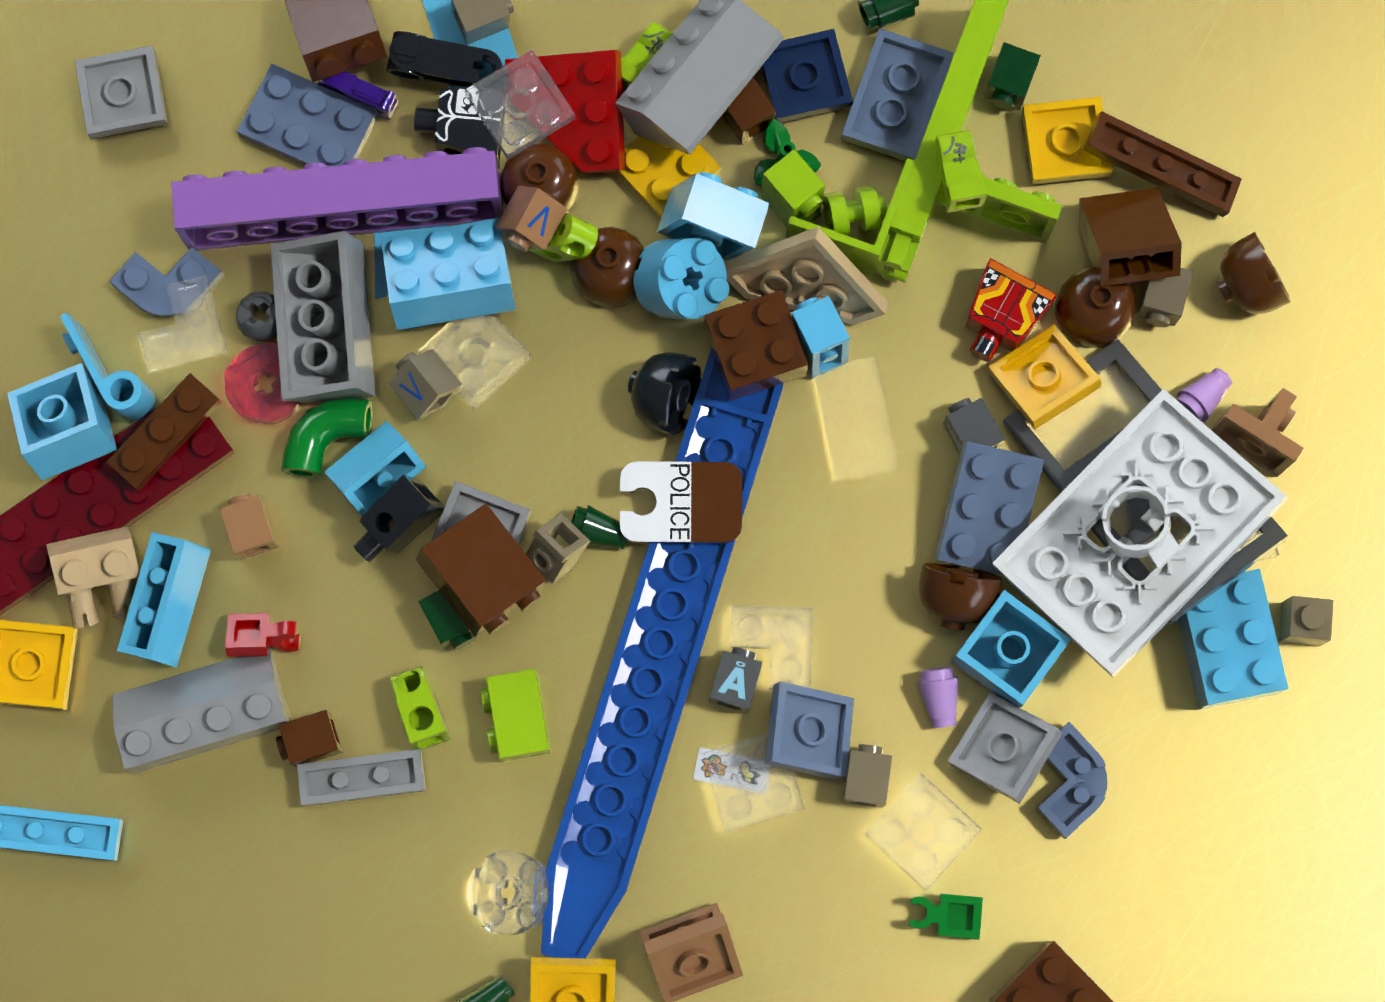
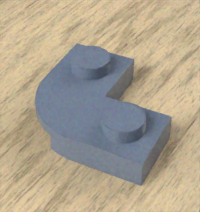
M191 247L166 276L135 252L109 282L147 314L154 317L156 315L174 316L183 312L187 314L195 309L222 279L224 274Z
M1070 722L1060 729L1062 736L1047 759L1048 763L1060 774L1065 782L1036 808L1063 839H1066L1101 806L1106 798L1107 790L1106 764L1103 758Z

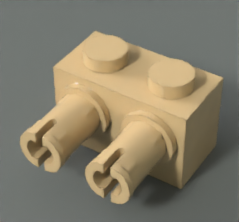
M128 526L46 544L58 595H67L74 628L85 627L83 614H86L89 626L99 622L91 589L101 585H108L113 617L115 619L126 618L123 605L126 604L129 610L134 593L132 580L137 578L140 573Z

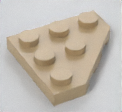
M819 226L724 261L727 281L746 299L752 300L782 290L788 308L796 311V307L807 299L817 297L820 300L829 296L841 321L851 325L886 314L888 301Z

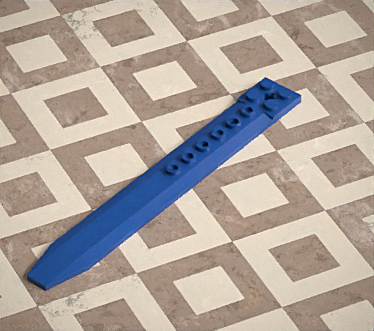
M711 347L675 462H728L737 466L742 475L743 518L784 384L730 401ZM736 540L730 543H649L547 864L541 954L553 958L586 959L627 891Z

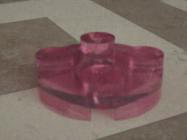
M275 343L258 344L248 347L232 360L224 372L227 399L233 409L248 421L251 420L256 423H263L264 425L278 424L293 416L302 404V402H285L282 400L278 345ZM263 375L267 378L274 376L276 381L271 384L274 390L268 394L264 390L257 392L255 386L259 384L258 378Z

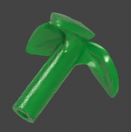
M775 119L769 122L763 136L764 147L774 154L775 158L760 160L754 172L755 184L762 187L763 174L795 149L796 151L788 130L781 122ZM803 149L796 151L815 173L821 168V163L815 155Z

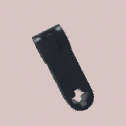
M395 31L393 33L386 72L391 75L456 87L503 84L505 71L499 56L491 50L432 39L411 32ZM486 63H490L495 73L488 72L486 78H481L477 69H484Z

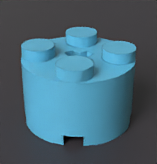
M676 238L655 241L643 250L639 257L642 258L639 268L634 271L633 284L639 302L649 312H653L666 319H699L705 317L706 314L713 312L729 294L724 261L716 250L715 245L708 240Z

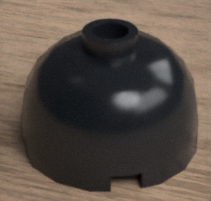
M673 352L653 355L640 366L638 371L632 373L628 383V392L631 394L635 414L647 426L670 435L679 434L687 426L688 419L683 418L688 403L693 407L701 382V368L693 364V362L697 361L695 357Z

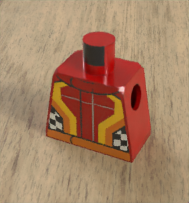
M990 258L965 324L968 329L978 334L969 349L970 353L983 361L990 362L999 346L1010 352L1018 348L1049 311L1057 294Z

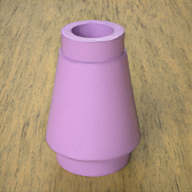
M1215 368L1212 372L1179 391L1176 400L1201 422H1206L1227 390L1232 386V381L1227 373L1219 368Z
M953 667L920 671L921 681L918 682L932 722V728L957 725L958 676H954Z

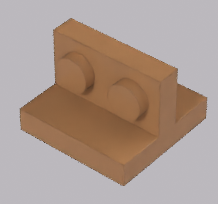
M1282 388L1265 405L1258 418L1233 404L1212 428V431L1232 449L1276 477L1296 462L1304 447L1280 433V431L1283 432L1296 413L1290 407L1297 396L1285 388Z
M717 903L639 931L664 1002H674L743 976L727 923Z

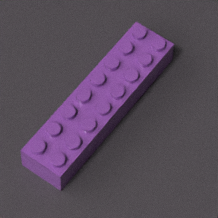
M481 147L468 148L463 151V154L447 155L446 152L433 151L425 153L423 158L407 159L403 155H392L385 157L382 162L367 163L363 159H351L343 162V165L330 167L323 163H310L304 165L303 169L289 171L284 167H269L264 169L263 173L247 174L244 171L225 172L223 177L207 178L204 175H188L183 177V181L171 182L174 229L188 250L193 247L196 251L280 243L346 231L353 236L454 226L501 218L503 214L501 179L495 151H487V149Z

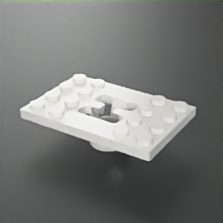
M1163 389L1004 550L992 565L1114 678L1287 501V496ZM1134 498L1148 499L1150 509L1140 519L1155 532L1164 523V528L1159 536L1149 544L1134 545L1129 538L1122 536L1119 540H1116L1111 534L1110 515L1125 500ZM1173 516L1180 518L1191 528V532L1179 545L1170 532V517ZM1099 519H1102L1106 539L1109 546L1104 548L1098 547L1087 537V532ZM1148 556L1155 566V569L1142 581L1133 579L1123 569L1124 563L1130 557L1143 558Z

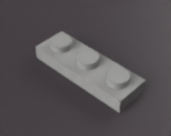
M421 749L297 764L300 800L303 807L426 791Z

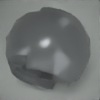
M253 292L241 299L236 310L235 319L238 329L244 336L255 341H267L277 336L273 294ZM258 310L261 313L266 312L269 318L266 322L262 320L256 321L253 314Z

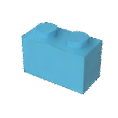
M829 296L820 300L817 297H813L801 302L796 307V311L792 312V320L808 362V372L813 379L848 363L850 337Z
M386 420L329 467L325 474L357 512L363 516L402 475L414 478L426 468V465L409 443Z

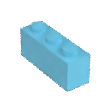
M151 532L117 651L173 667L178 666L211 549L184 539Z

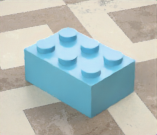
M500 218L381 238L389 303L397 330L516 310L503 232L496 228Z
M1260 569L1242 572L1179 618L1178 624L1198 710L1277 695L1289 689Z

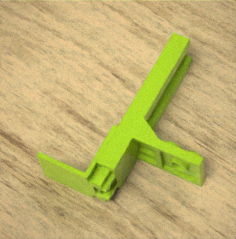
M1009 0L974 1L916 159L907 158L875 245L794 216H790L787 223L786 238L819 226L861 273L872 277L876 273L882 275V278L895 283L899 280L905 283L935 202L946 206L936 154V136L962 131ZM981 172L987 190L984 205L960 211L1047 242L1063 205L1056 203L1055 199L1046 193L1035 191L1031 194L1017 189V185L1007 179L995 178L991 180L986 178Z

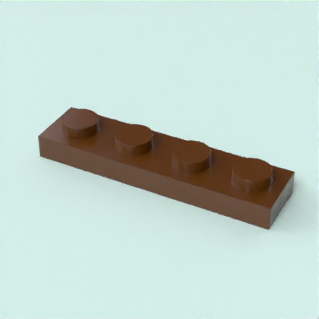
M1103 111L1096 116L1083 151L1221 217L1230 213L1242 180L1238 176Z

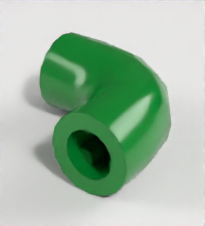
M356 398L326 400L307 410L290 430L283 452L281 471L298 477H320L326 448L332 442L340 438L365 439L370 434L373 418L371 400Z

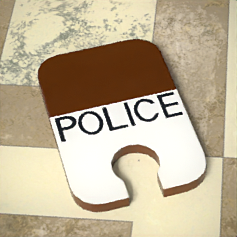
M636 461L627 464L621 471L620 493H633L639 489H646L654 494L657 502L654 510L648 515L642 516L632 511H620L621 534L628 541L634 543H730L741 534L742 475L739 468L734 464L728 462Z

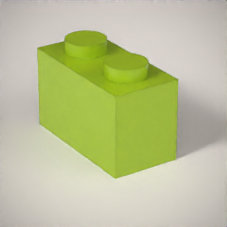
M794 149L763 174L761 198L769 203L771 210L786 227L790 216L814 223L821 215L819 210L823 204L825 184Z
M529 669L486 677L488 688L481 689L484 712H492L494 728L487 729L491 754L499 752V758L502 762L550 754L536 670Z

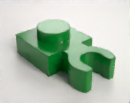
M940 894L939 906L933 905L930 900L924 897L911 898L910 904L923 906L926 915L921 921L909 920L908 926L922 929L928 927L931 923L937 924V936L980 940L983 898Z

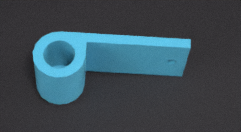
M67 312L61 315L60 318L69 333L65 332L62 334L72 354L79 352L105 402L122 417L130 421H138L153 411L156 405L154 391L130 371L120 370L108 375L83 326Z

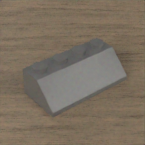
M699 0L698 4L676 28L674 33L652 57L650 62L628 86L615 104L636 135L690 155L784 38L777 29L742 0Z
M346 231L270 244L282 400L285 402H325L326 400L344 398L365 399L376 397L363 242Z
M269 647L268 656L235 657L112 695L116 740L124 769L132 773L142 772L279 730V724L291 721L271 647Z

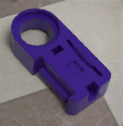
M347 71L321 79L318 82L319 86H324L353 101L360 102L377 110L378 115L387 120L391 119L399 103L394 92L384 90L361 80L358 76Z

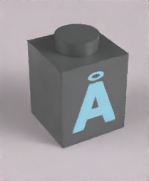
M983 397L974 402H971L970 398H965L948 408L950 414L946 416L943 425L959 455L963 440L1001 448L1005 438Z
M733 647L731 653L727 651L722 652L709 697L710 703L745 713L749 712L763 663L755 660L756 653Z

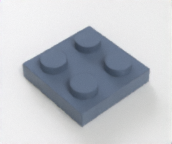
M782 681L774 684L765 764L839 781L847 778L854 698Z

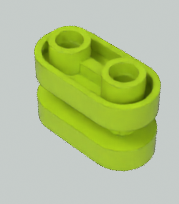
M870 186L853 188V201L848 202L845 201L844 195L838 191L824 193L822 207L827 229L849 235L850 222L857 221L859 227L865 232L881 229L882 220H884L887 213V204L885 197L880 196L874 188Z

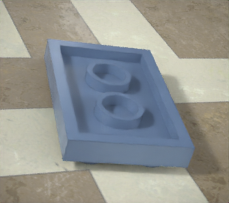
M879 28L843 129L841 140L904 161L907 158L915 160L954 53Z
M271 63L237 133L243 139L302 165L323 163L327 167L340 166L347 160L358 158L379 115L377 110L353 101L342 94L324 86H319L317 83Z
M963 440L934 558L939 561L1000 574L993 567L992 563L1028 527L1045 459Z

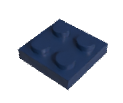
M834 29L782 40L761 66L770 102L776 111L775 120L781 123L852 107L853 99Z

